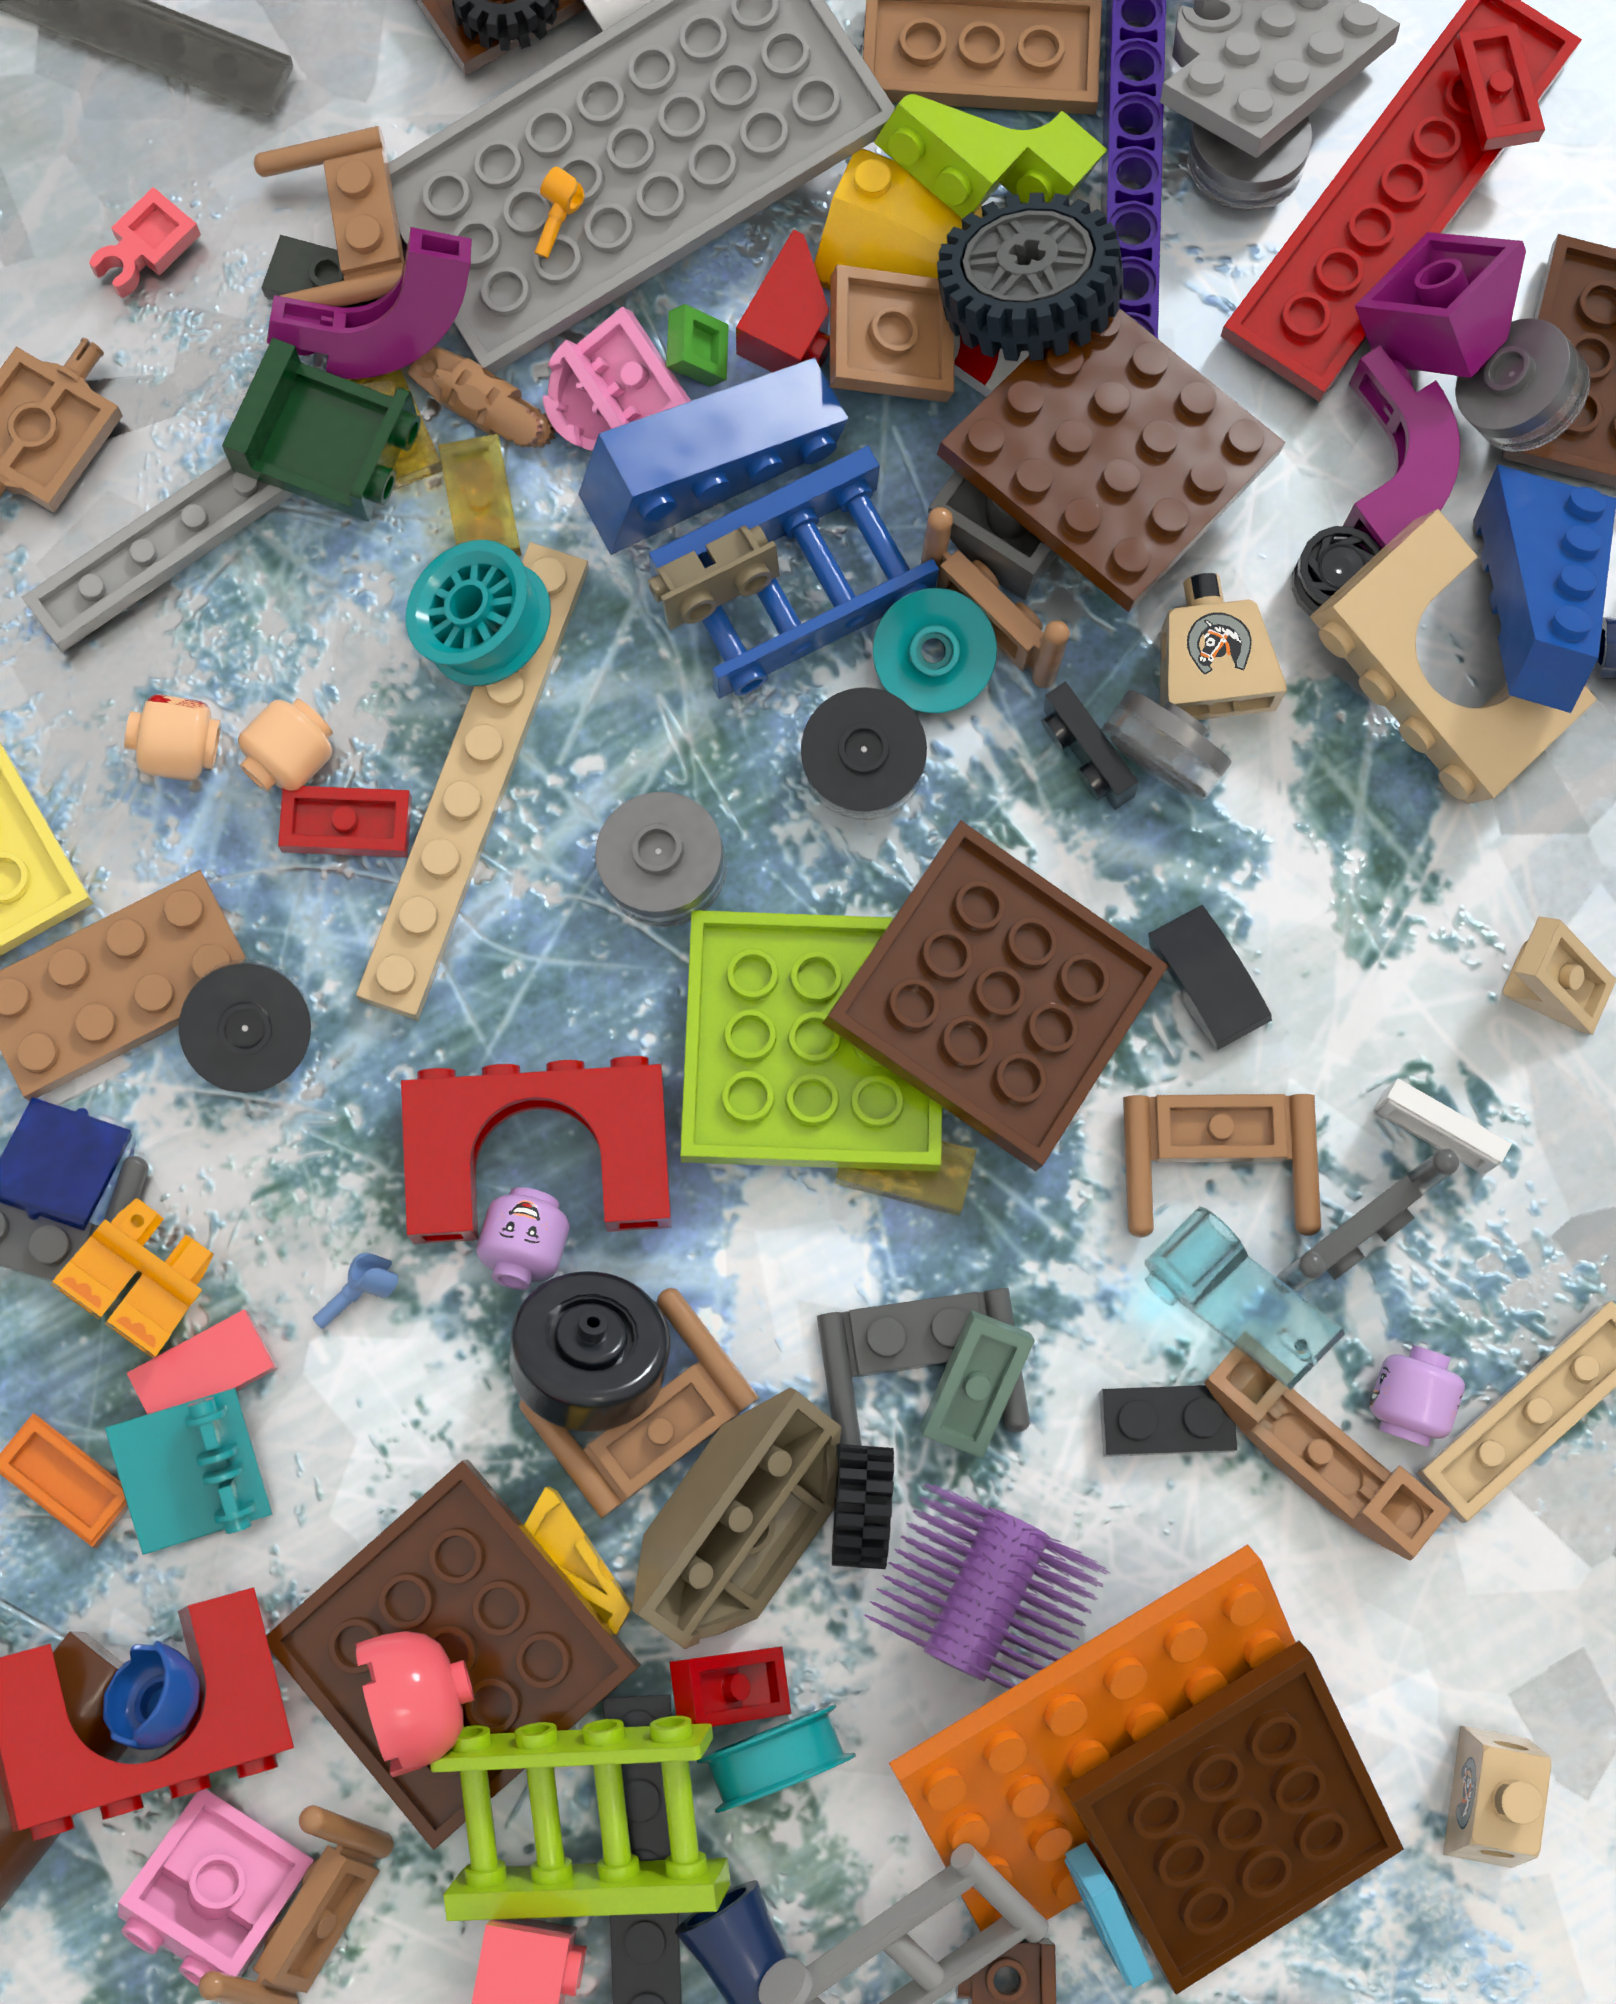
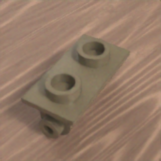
M743 525L737 530L706 544V551L714 563L707 568H704L696 552L692 551L655 569L656 576L648 579L647 584L657 603L662 601L666 624L669 630L684 623L694 624L709 617L716 607L740 595H754L765 589L772 579L780 576L776 544L774 541L768 543L759 525L751 529Z

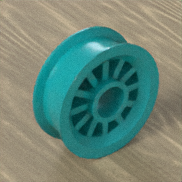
M472 540L446 550L436 557L420 574L408 598L405 615L406 629L415 649L426 659L434 662L446 677L462 685L485 686L508 678L533 657L548 630L551 604L543 581L535 572L524 566L513 550L496 541Z
M833 1704L800 1716L696 1760L697 1764H709L723 1803L715 1809V1813H720L762 1798L856 1757L855 1753L843 1752L829 1714L837 1708V1705Z

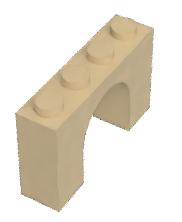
M1436 509L1408 524L1321 605L1310 618L1320 629L1318 634L1324 646L1335 656L1345 658L1360 676L1359 685L1363 692L1376 704L1385 706L1400 723L1399 732L1406 743L1414 750L1425 753L1440 771L1438 777L1444 788L1454 797L1465 800L1467 804L1495 798L1597 699L1585 685L1572 712L1568 713L1510 696L1506 683L1480 708H1468L1448 701L1433 689L1426 680L1417 658L1416 633L1419 621L1429 603L1478 557L1441 511Z

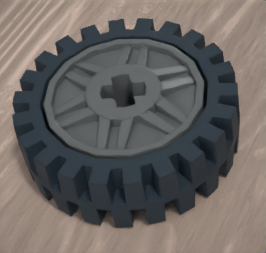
M1042 192L1030 193L1029 203L1020 204L1017 194L1005 197V208L999 209L994 201L981 206L982 218L971 212L961 219L962 229L956 227L951 229L947 234V244H942L939 250V261H937L939 291L946 321L949 322L951 331L956 337L961 335L963 344L973 349L980 345L981 353L992 358L1002 349L1004 359L1010 361H1018L1021 351H1028L1030 361L1043 360V349L1052 348L1055 356L1069 353L1068 341L1072 340L1079 347H1082L1091 341V330L1101 334L1108 327V317L1115 318L1119 310V300L1123 298V267L1119 239H1117L1113 224H1107L1106 215L1099 209L1091 212L1089 203L1077 199L1070 206L1068 195L1055 193L1051 202L1047 203Z

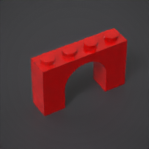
M623 1056L611 1059L610 1067L585 1069L583 1061L558 1060L547 1063L546 1071L520 1073L519 1065L494 1064L482 1067V1075L456 1077V1070L430 1068L418 1071L417 1079L401 1080L407 1236L413 1244L479 1240L476 1166L479 1153L487 1137L498 1125L514 1115L531 1110H551L566 1114L580 1122L596 1140L601 1153L604 1222L607 1232L672 1228L664 1084L661 1064L649 1065V1058L644 1056Z
M254 1587L191 1604L178 1611L189 1659L196 1670L200 1682L198 1709L186 1732L183 1733L175 1745L161 1756L146 1763L124 1764L108 1760L90 1750L80 1740L68 1718L51 1643L0 1657V1781L12 1832L30 1828L32 1840L35 1841L75 1829L72 1815L96 1807H100L102 1819L104 1820L144 1808L141 1794L168 1786L170 1797L174 1799L211 1788L209 1774L235 1766L238 1779L279 1767L276 1753L293 1749L294 1745Z

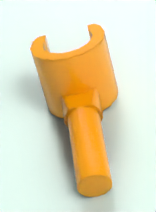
M557 166L547 173L540 187L541 196L553 204L534 251L536 255L545 259L549 258L562 222L565 221L567 214L570 215L577 211L585 198L582 185L572 175Z

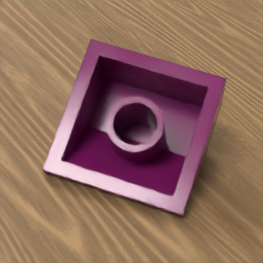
M1427 232L1355 305L1371 349L1373 350L1381 345L1391 360L1399 361L1409 370L1471 378L1485 366L1488 359L1508 340L1526 255L1523 241Z

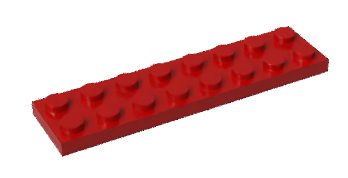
M1466 0L1225 323L1220 337L1320 402L1367 338L1355 305L1427 232L1444 233L1506 148L1481 151L1453 47L1458 33L1516 23L1538 103L1575 54L1582 39L1521 0Z

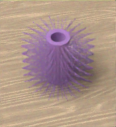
M926 1483L924 1486L929 1488V1491L942 1496L939 1498L957 1505L955 1506L956 1508L972 1513L970 1515L973 1518L952 1506L947 1507L936 1500L931 1501L925 1497H918L922 1499L920 1501L930 1505L927 1507L943 1513L941 1514L942 1516L959 1522L958 1525L977 1531L975 1533L976 1536L955 1523L952 1525L936 1515L933 1517L915 1509L912 1512L928 1521V1524L944 1530V1533L964 1541L962 1543L958 1541L960 1543L958 1544L939 1532L936 1534L923 1526L919 1527L913 1523L906 1524H908V1527L916 1530L917 1533L930 1538V1541L949 1548L946 1550L966 1558L962 1562L947 1552L939 1551L924 1542L920 1543L911 1537L907 1538L903 1535L900 1538L915 1546L916 1549L931 1555L932 1558L953 1566L951 1568L958 1570L959 1573L957 1575L948 1568L943 1569L931 1561L923 1560L910 1552L908 1554L900 1549L894 1550H896V1553L905 1556L904 1558L916 1563L917 1566L935 1573L936 1576L951 1581L954 1584L949 1588L931 1577H926L913 1569L909 1570L898 1563L897 1565L892 1562L888 1564L904 1572L905 1575L920 1581L919 1583L940 1591V1594L948 1597L944 1601L935 1595L932 1596L898 1579H893L887 1575L882 1576L891 1581L892 1584L905 1589L906 1592L920 1597L923 1601L940 1607L942 1610L937 1615L899 1595L896 1596L879 1588H876V1590L936 1623L932 1628L887 1606L870 1602L872 1605L893 1615V1617L930 1634L925 1642L887 1622L866 1614L864 1616L923 1647L922 1652L978 1680L985 1682L986 1678L1009 1689L1016 1685L990 1673L992 1665L1020 1679L1026 1680L1031 1676L996 1660L998 1652L1035 1670L1040 1671L1045 1667L1033 1662L1032 1659L1013 1652V1649L1003 1646V1640L1013 1645L1016 1644L1048 1660L1055 1662L1060 1659L1049 1654L1048 1651L1030 1644V1641L1008 1633L1010 1626L1029 1637L1031 1635L1046 1644L1072 1652L1073 1650L1070 1647L1045 1635L1046 1633L1025 1625V1622L1015 1619L1014 1616L1017 1614L1024 1619H1030L1044 1628L1048 1627L1061 1635L1063 1633L1073 1639L1080 1640L1079 1636L1073 1634L1072 1631L1042 1617L1040 1613L1020 1606V1603L1023 1600L1040 1611L1044 1610L1059 1619L1061 1617L1073 1624L1086 1626L1083 1624V1621L1072 1617V1614L1056 1608L1058 1606L1035 1597L1038 1596L1036 1594L1039 1592L1055 1602L1059 1601L1073 1609L1076 1608L1083 1612L1092 1613L1090 1609L1083 1607L1085 1605L1072 1600V1597L1054 1590L1052 1586L1032 1579L1033 1574L1051 1585L1056 1584L1070 1593L1073 1591L1084 1598L1088 1597L1098 1600V1598L1094 1597V1594L1083 1590L1085 1589L1084 1587L1068 1581L1070 1579L1046 1570L1050 1568L1045 1564L1068 1577L1071 1575L1084 1583L1088 1582L1096 1587L1097 1585L1103 1587V1584L1096 1581L1097 1578L1083 1573L1084 1570L1065 1563L1066 1560L1063 1557L1081 1567L1086 1566L1096 1572L1100 1571L1104 1574H1110V1572L1104 1570L1107 1568L1096 1564L1097 1561L1081 1555L1082 1552L1054 1542L1062 1543V1541L1050 1538L1045 1532L1014 1516L990 1506L986 1509L967 1496V1499L949 1489L946 1491L936 1485L931 1486ZM1047 1549L1058 1557L1047 1554L1044 1550ZM1027 1588L1030 1589V1590H1032V1591L1035 1592L1036 1594L1027 1592V1591H1026Z

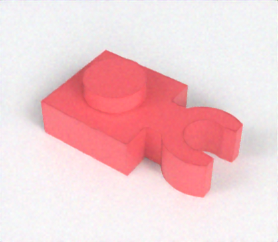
M152 187L111 227L119 243L97 250L92 255L89 265L94 275L99 279L113 267L123 268L121 274L112 281L116 293L123 298L130 295L137 288L140 281L139 272L146 265L160 276L201 236L196 222L157 189Z

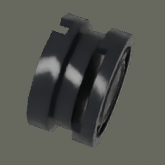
M1333 526L1319 531L1307 541L1292 572L1293 587L1291 590L1297 604L1308 616H1311L1381 551L1379 545L1367 533L1353 527ZM1334 537H1349L1346 539H1334ZM1358 544H1362L1371 554H1369L1368 552H1366V551H1365L1360 545H1358Z

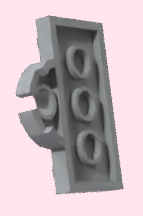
M1195 0L1194 9L1182 6L1178 12L1172 57L1182 69L1163 83L1160 103L1257 158L1393 46L1397 41L1401 23L1379 12L1372 5L1359 0Z

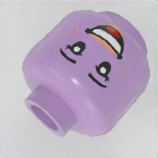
M517 1187L511 1189L509 1195L497 1197L491 1202L480 1233L476 1253L481 1263L493 1271L491 1278L496 1283L512 1289L525 1290L530 1287L531 1282L548 1280L558 1270L570 1230V1224L565 1214L559 1210L560 1204L558 1200L553 1196L536 1189Z
M1416 1345L1412 1346L1409 1357L1400 1354L1386 1357L1383 1361L1369 1407L1371 1413L1381 1420L1378 1430L1429 1447L1431 1438L1441 1439L1448 1436L1452 1430L1465 1390L1463 1379L1458 1374L1447 1370L1451 1357Z

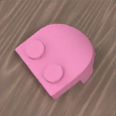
M623 306L577 344L566 339L557 348L548 364L549 368L552 369L548 385V396H543L545 412L554 429L570 443L593 452L599 433L691 401L672 371L666 367V362L633 312Z

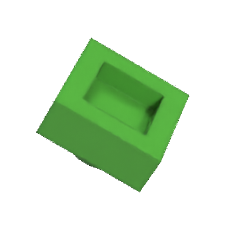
M687 304L668 311L666 367L709 387L726 381L729 324Z

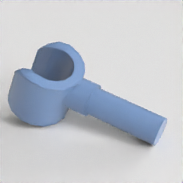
M361 1253L354 1257L348 1271V1283L313 1316L314 1322L324 1329L352 1302H356L364 1292L380 1298L390 1296L398 1283L397 1274L387 1271L392 1265V1261L371 1253Z

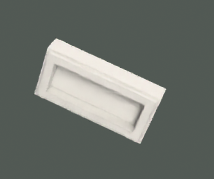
M1400 1079L1395 1080L1384 1090L1374 1108L1377 1111L1376 1114L1439 1150L1450 1149L1458 1155L1460 1162L1481 1174L1487 1173L1501 1164L1512 1145L1511 1142Z

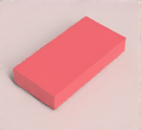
M244 1309L127 1372V1375L146 1413L149 1414L228 1389L236 1388V1391L278 1368L249 1312Z

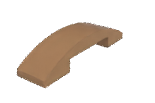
M1245 1334L1204 1382L1215 1400L1247 1438L1276 1467L1313 1499L1363 1535L1411 1561L1452 1509L1400 1465L1392 1472L1387 1470L1295 1391L1290 1385L1297 1376L1248 1334Z

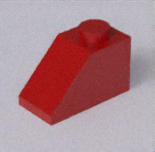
M794 229L736 326V354L772 373L813 358L816 359L821 368L830 352V335H828L829 308L805 235Z

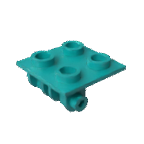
M236 1388L105 1427L142 1555L225 1530L226 1534L239 1532L251 1527V1521L273 1515Z

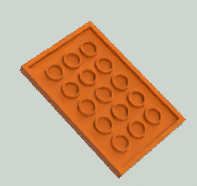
M1247 1544L889 1762L893 1773L945 1868L951 1865V1855L959 1845L964 1843L971 1844L1046 1920L1072 1904L1082 1901L1064 1861L1066 1859L1065 1853L1086 1842L1111 1881L1109 1873L1063 1788L1296 1643L1262 1560ZM974 1887L960 1895L980 1932L1003 1917Z

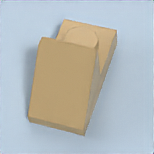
M1539 916L1529 939L1520 949L1503 988V993L1509 999L1582 1033L1593 1035L1616 983V978L1560 919Z

